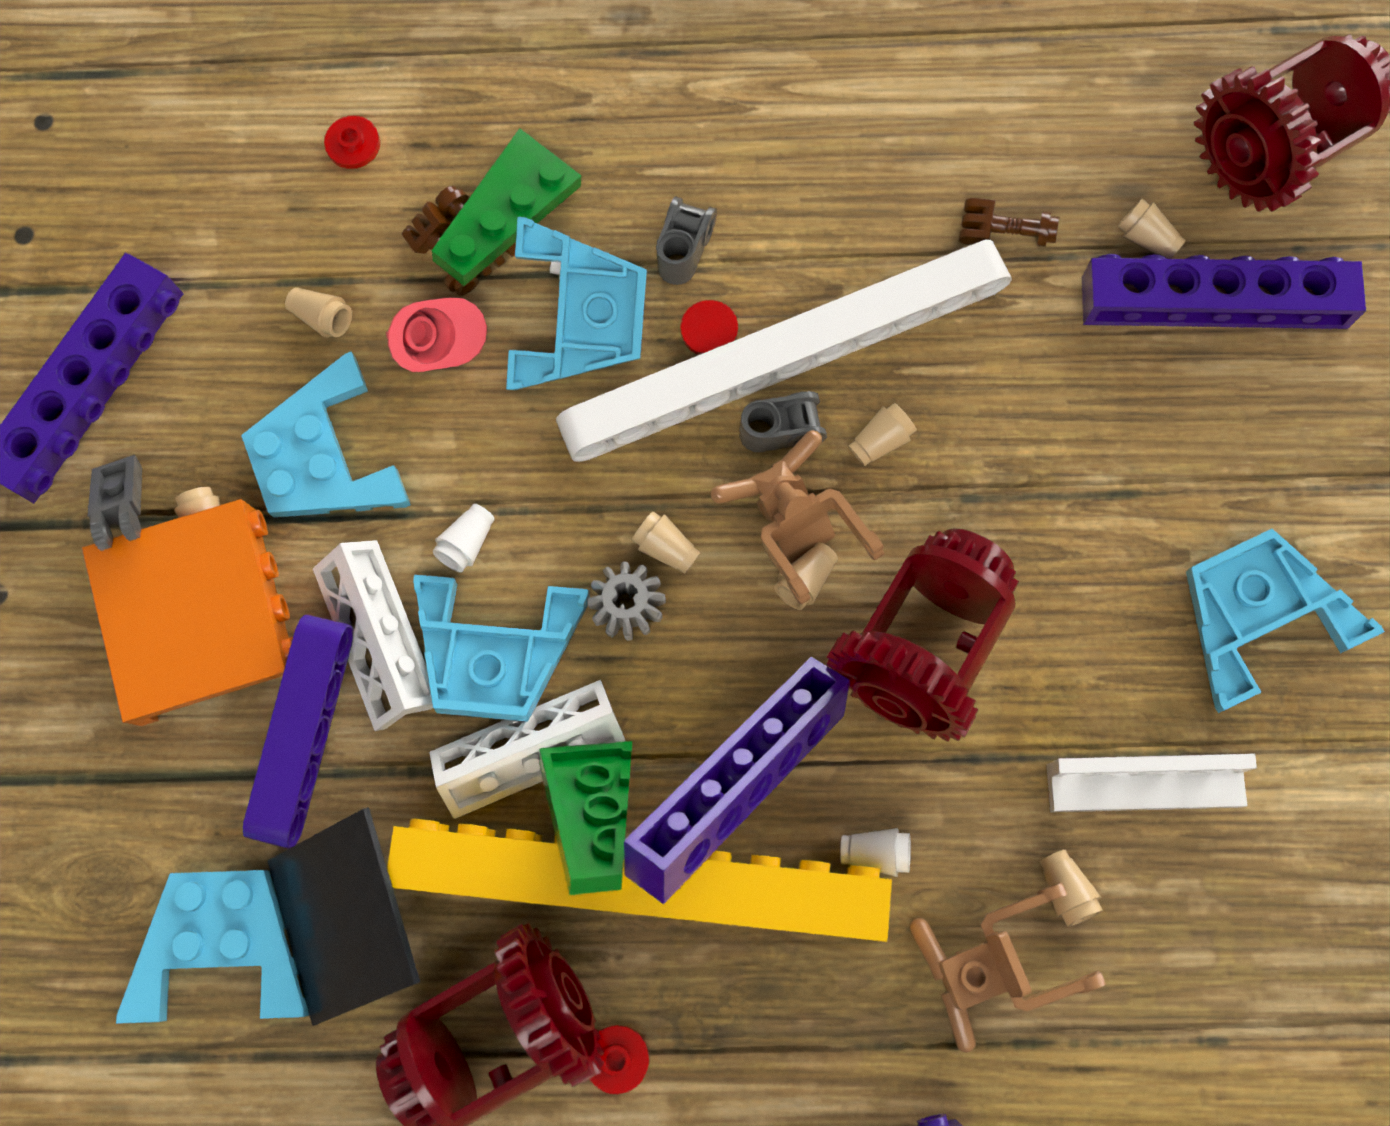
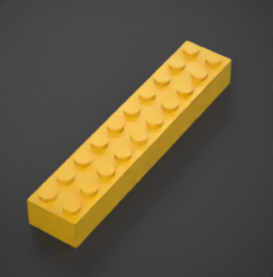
M410 819L409 828L393 826L387 870L392 887L397 889L888 942L892 879L880 878V868L851 865L847 867L846 874L830 873V863L801 860L798 869L780 867L781 858L751 855L750 864L731 862L732 855L730 852L714 851L663 905L624 875V862L621 890L569 895L556 835L554 843L542 842L543 835L536 834V832L507 829L506 837L500 838L495 837L496 830L487 829L488 827L469 824H458L457 833L449 832V825L422 819Z

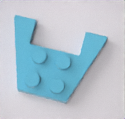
M518 217L515 257L524 260L561 262L554 353L509 350L506 389L518 390L640 359L647 270L600 249L574 240L556 230L553 231L539 225L528 218Z
M352 352L344 354L241 435L267 511L274 518L328 514L333 510L346 509L368 511L373 510V507L393 506L394 508H405L411 505L400 474L394 465L352 481L326 410L329 406L368 392L358 362Z
M1273 529L1211 557L1186 571L1214 707L1218 713L1261 693L1237 648L1285 624L1315 611L1340 653L1385 632L1377 621L1373 618L1368 620L1351 604L1354 601L1341 589L1336 591L1316 573L1318 569Z
M414 575L413 583L417 594L418 615L423 632L426 651L424 652L435 712L439 714L528 722L588 606L589 590L548 586L541 630L451 623L457 590L455 578Z
M270 871L170 873L118 1010L116 1023L167 1021L169 970L182 968L261 966L260 1019L309 1016L306 1001L302 996L297 979L298 972L294 957H291L284 929L286 928Z

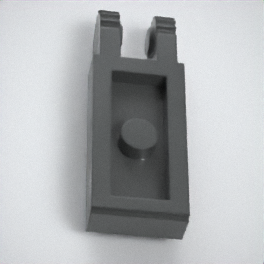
M136 455L92 469L87 516L90 519L91 536L100 551L111 548L113 545V534L110 525H119L122 534L128 541L140 538L141 536L138 515H141L142 466Z

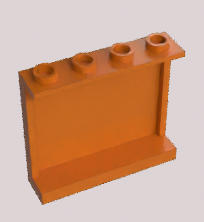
M239 499L141 529L140 538L128 541L124 535L113 538L112 547L100 551L95 544L82 547L123 723L144 726L159 721L158 715L283 676L293 637L288 636L285 621L290 619V614L285 598L282 594H277L274 578L279 576L278 567L272 553L266 551L263 536L268 534V529L260 510L254 509L245 501Z

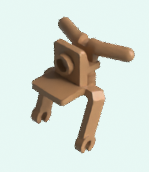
M815 430L808 431L782 460L771 465L772 468L764 473L760 472L748 479L718 485L711 490V499L718 504L758 494L761 495L759 497L760 500L756 504L759 511L770 522V524L762 528L761 541L763 548L787 581L790 591L800 605L811 599L810 592L791 564L809 549L813 548L816 543L821 542L825 544L835 537L827 511L830 509H835L874 561L885 555L882 550L884 546L878 536L873 531H869L840 491L827 489L817 496L814 493L808 495L803 479L798 474L793 476V473L822 442L820 433Z
M1060 882L1037 891L1036 895L987 913L981 922L986 941L973 948L958 951L955 955L948 958L926 920L916 918L911 922L910 931L926 959L934 979H942L947 992L942 993L941 997L948 1013L956 1045L962 1052H970L976 1045L967 1008L1008 992L1014 1007L1028 1012L1079 992L1086 993L1106 985L1102 973L1096 971L1024 998V996L1032 993V989L1011 939L1006 931L995 933L993 930L995 922L1066 896L1067 893L1063 883Z

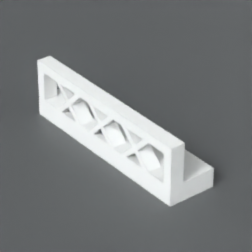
M377 540L340 543L312 569L333 621L352 626L349 619L351 607L354 610L356 624L355 629L353 628V642L348 663L374 731L384 730L406 714L433 708L427 666ZM336 566L340 574L339 588H337L331 572ZM366 648L369 649L372 657L371 670L368 668L365 660ZM382 689L385 690L391 709L385 712L381 701Z
M598 680L535 707L528 722L504 720L432 750L429 753L436 788L451 815L456 819L543 782L539 766L540 748L626 742L614 715L601 680ZM598 699L600 705L582 713L576 712L580 706ZM546 720H553L549 727L539 731L534 730L537 724ZM504 738H510L504 746L490 749L495 742ZM461 756H466L461 764L447 770L445 769V763Z
M1255 754L1057 759L1047 764L1050 812L1246 807L1247 798L1244 772L1257 769Z

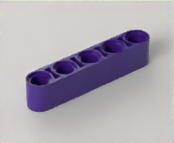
M306 614L302 616L296 626L244 817L243 835L245 838L289 849L295 846L301 837L352 647L353 627L350 624Z

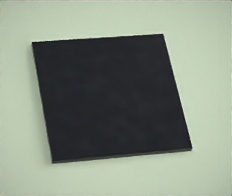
M369 808L361 809L267 860L312 1026L420 983Z

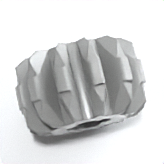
M623 561L620 565L621 574L615 576L611 568L605 567L603 573L607 583L599 580L592 581L591 587L599 595L588 598L587 604L590 609L598 610L592 617L596 626L608 622L606 626L607 636L614 637L619 629L623 627L624 638L629 641L634 636L633 627L638 626L641 633L648 635L651 631L646 619L654 622L662 620V613L655 607L665 604L666 597L663 593L655 592L661 586L660 579L657 576L646 579L648 572L646 566L640 565L632 575L628 562ZM628 593L629 598H632L633 594H635L633 597L635 605L632 608L626 609L624 604L621 605L619 597Z

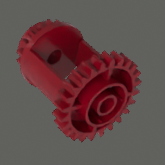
M1351 34L1344 37L1330 36L1315 42L1272 68L1265 69L1258 74L1254 66L1244 71L1238 68L1212 82L1210 89L1201 94L1204 102L1195 108L1202 117L1193 123L1195 127L1202 131V134L1195 138V142L1204 145L1206 150L1199 157L1200 159L1210 160L1212 164L1207 170L1208 175L1217 173L1220 177L1217 187L1220 189L1227 185L1230 188L1229 199L1233 200L1241 195L1242 206L1246 208L1254 203L1257 212L1267 207L1273 212L1280 207H1286L1302 197L1303 193L1312 188L1310 181L1318 177L1317 168L1372 136L1383 125L1387 114L1390 113L1389 53L1378 43L1366 40V36L1363 35L1353 40ZM1293 71V90L1285 85V78L1282 77Z
M954 528L948 529L943 533L937 531L935 536L929 535L923 545L916 546L909 552L862 634L860 635L854 630L849 635L842 633L827 656L829 660L826 665L850 680L849 689L852 690L850 694L852 697L858 698L865 707L899 727L911 729L918 735L923 731L934 740L937 735L949 742L950 738L959 741L961 736L965 738L978 712V709L974 707L976 701L968 697L967 694L1016 606L1013 593L1019 581L1013 578L1016 571L1014 570L1012 560L998 545L968 530ZM913 586L924 597L943 610L964 620L984 625L978 637L965 631L961 633L956 649L968 655L957 674L942 660L922 647L903 638L886 633Z
M522 923L501 935V938L496 941L498 949L494 951L498 960L402 1015L397 1023V1028L383 1037L385 1043L380 1045L381 1052L376 1058L377 1080L388 1107L403 1126H470L553 1077L560 1075L564 1085L570 1082L571 1086L575 1087L601 1072L600 1067L604 1066L601 1055L604 1054V1051L598 1041L602 1038L594 1028L596 1019L589 998L572 967L560 955L557 948L552 950L549 938L547 936L542 938L537 927L532 929L529 923L525 925ZM496 985L501 1006L513 1032L524 1050L537 1065L515 1078H512L507 1064L491 1070L488 1075L494 1090L477 1098L476 1087L469 1065L455 1038L439 1018Z

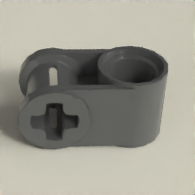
M676 196L673 198L667 212L665 224L656 244L658 271L664 281L669 284L680 285L692 279L703 250L712 236L717 217L716 208L709 207L707 210L683 203V199ZM676 254L684 256L680 260H671L668 257Z
M804 391L784 397L750 402L741 414L739 429L741 443L748 450L761 453L794 447L811 430L819 432L823 442L827 438L826 429L820 426L817 405L820 403L818 393ZM761 420L766 422L771 429L764 433H758L753 431L749 424L753 421Z

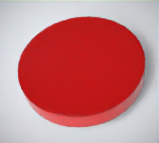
M354 115L346 116L336 120L328 128L324 137V147L333 163L342 168L357 169L369 164L377 156L380 149V136L374 124L368 119Z
M716 300L697 302L688 308L682 317L680 325L682 340L686 347L697 355L733 342L738 336L737 317L733 310L722 302Z
M623 1025L605 1027L598 1031L602 1038L598 1043L604 1051V1054L601 1055L604 1066L600 1067L601 1072L589 1080L595 1087L605 1093L624 1094L636 1088L644 1079L649 1067V1050L642 1036L632 1028Z

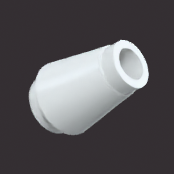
M473 504L469 510L463 513L435 539L437 544L433 549L435 557L444 565L457 572H463L466 566H473L490 526L495 520L493 515L482 506Z
M898 828L852 834L851 836L842 835L841 864L880 868V873L895 877L898 876V872H910V833H899Z

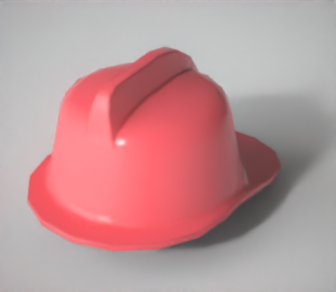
M448 297L419 301L403 307L394 316L388 331H386V337L391 356L399 366L411 372H426L455 367L470 362L480 353L486 341L487 325L484 315L475 304L463 298Z

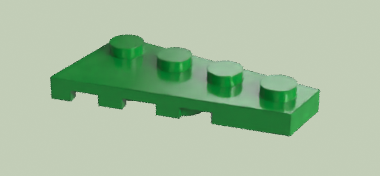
M519 128L431 250L433 262L465 286L516 242L518 217L528 218L538 224L581 187L582 176Z
M633 741L540 748L539 766L569 895L616 891L622 888L624 840L626 835Z

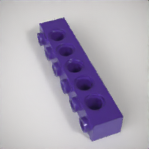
M125 252L0 424L1 485L35 504L40 495L44 494L51 487L57 471L65 460L71 457L77 450L79 440L92 422L98 420L102 415L105 404L116 388L127 380L131 367L141 353L151 346L156 332L166 318L176 311L179 300L184 293L168 275ZM138 306L134 312L130 313L134 307ZM113 340L112 344L109 347L105 348L107 343ZM88 375L86 380L83 383L79 384L81 379L84 376ZM62 410L61 415L54 420L56 414ZM36 446L35 451L28 456L30 450Z
M1105 254L1097 258H1091L1082 275L1083 325L1348 329L1366 312L1362 261H1344L1340 257H1328L1319 261H1299L1297 257L1293 256L1281 257L1275 260H1255L1251 256H1238L1230 260L1210 259L1204 255H1195L1186 259H1166L1162 255H1148L1142 258H1121V256L1116 254ZM1124 284L1135 286L1139 293L1127 290ZM1169 285L1179 287L1183 294L1174 292ZM1213 285L1222 287L1227 294L1218 292ZM1259 286L1268 289L1271 295L1264 293ZM1304 287L1310 288L1315 295L1308 293Z
M810 657L624 840V875L664 905L844 717L850 680Z

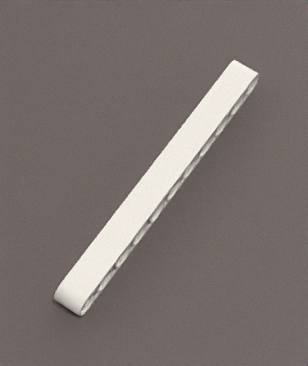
M983 240L572 406L557 416L556 423L572 460L575 462L586 461L990 297L1008 286L1012 281V277L993 241Z

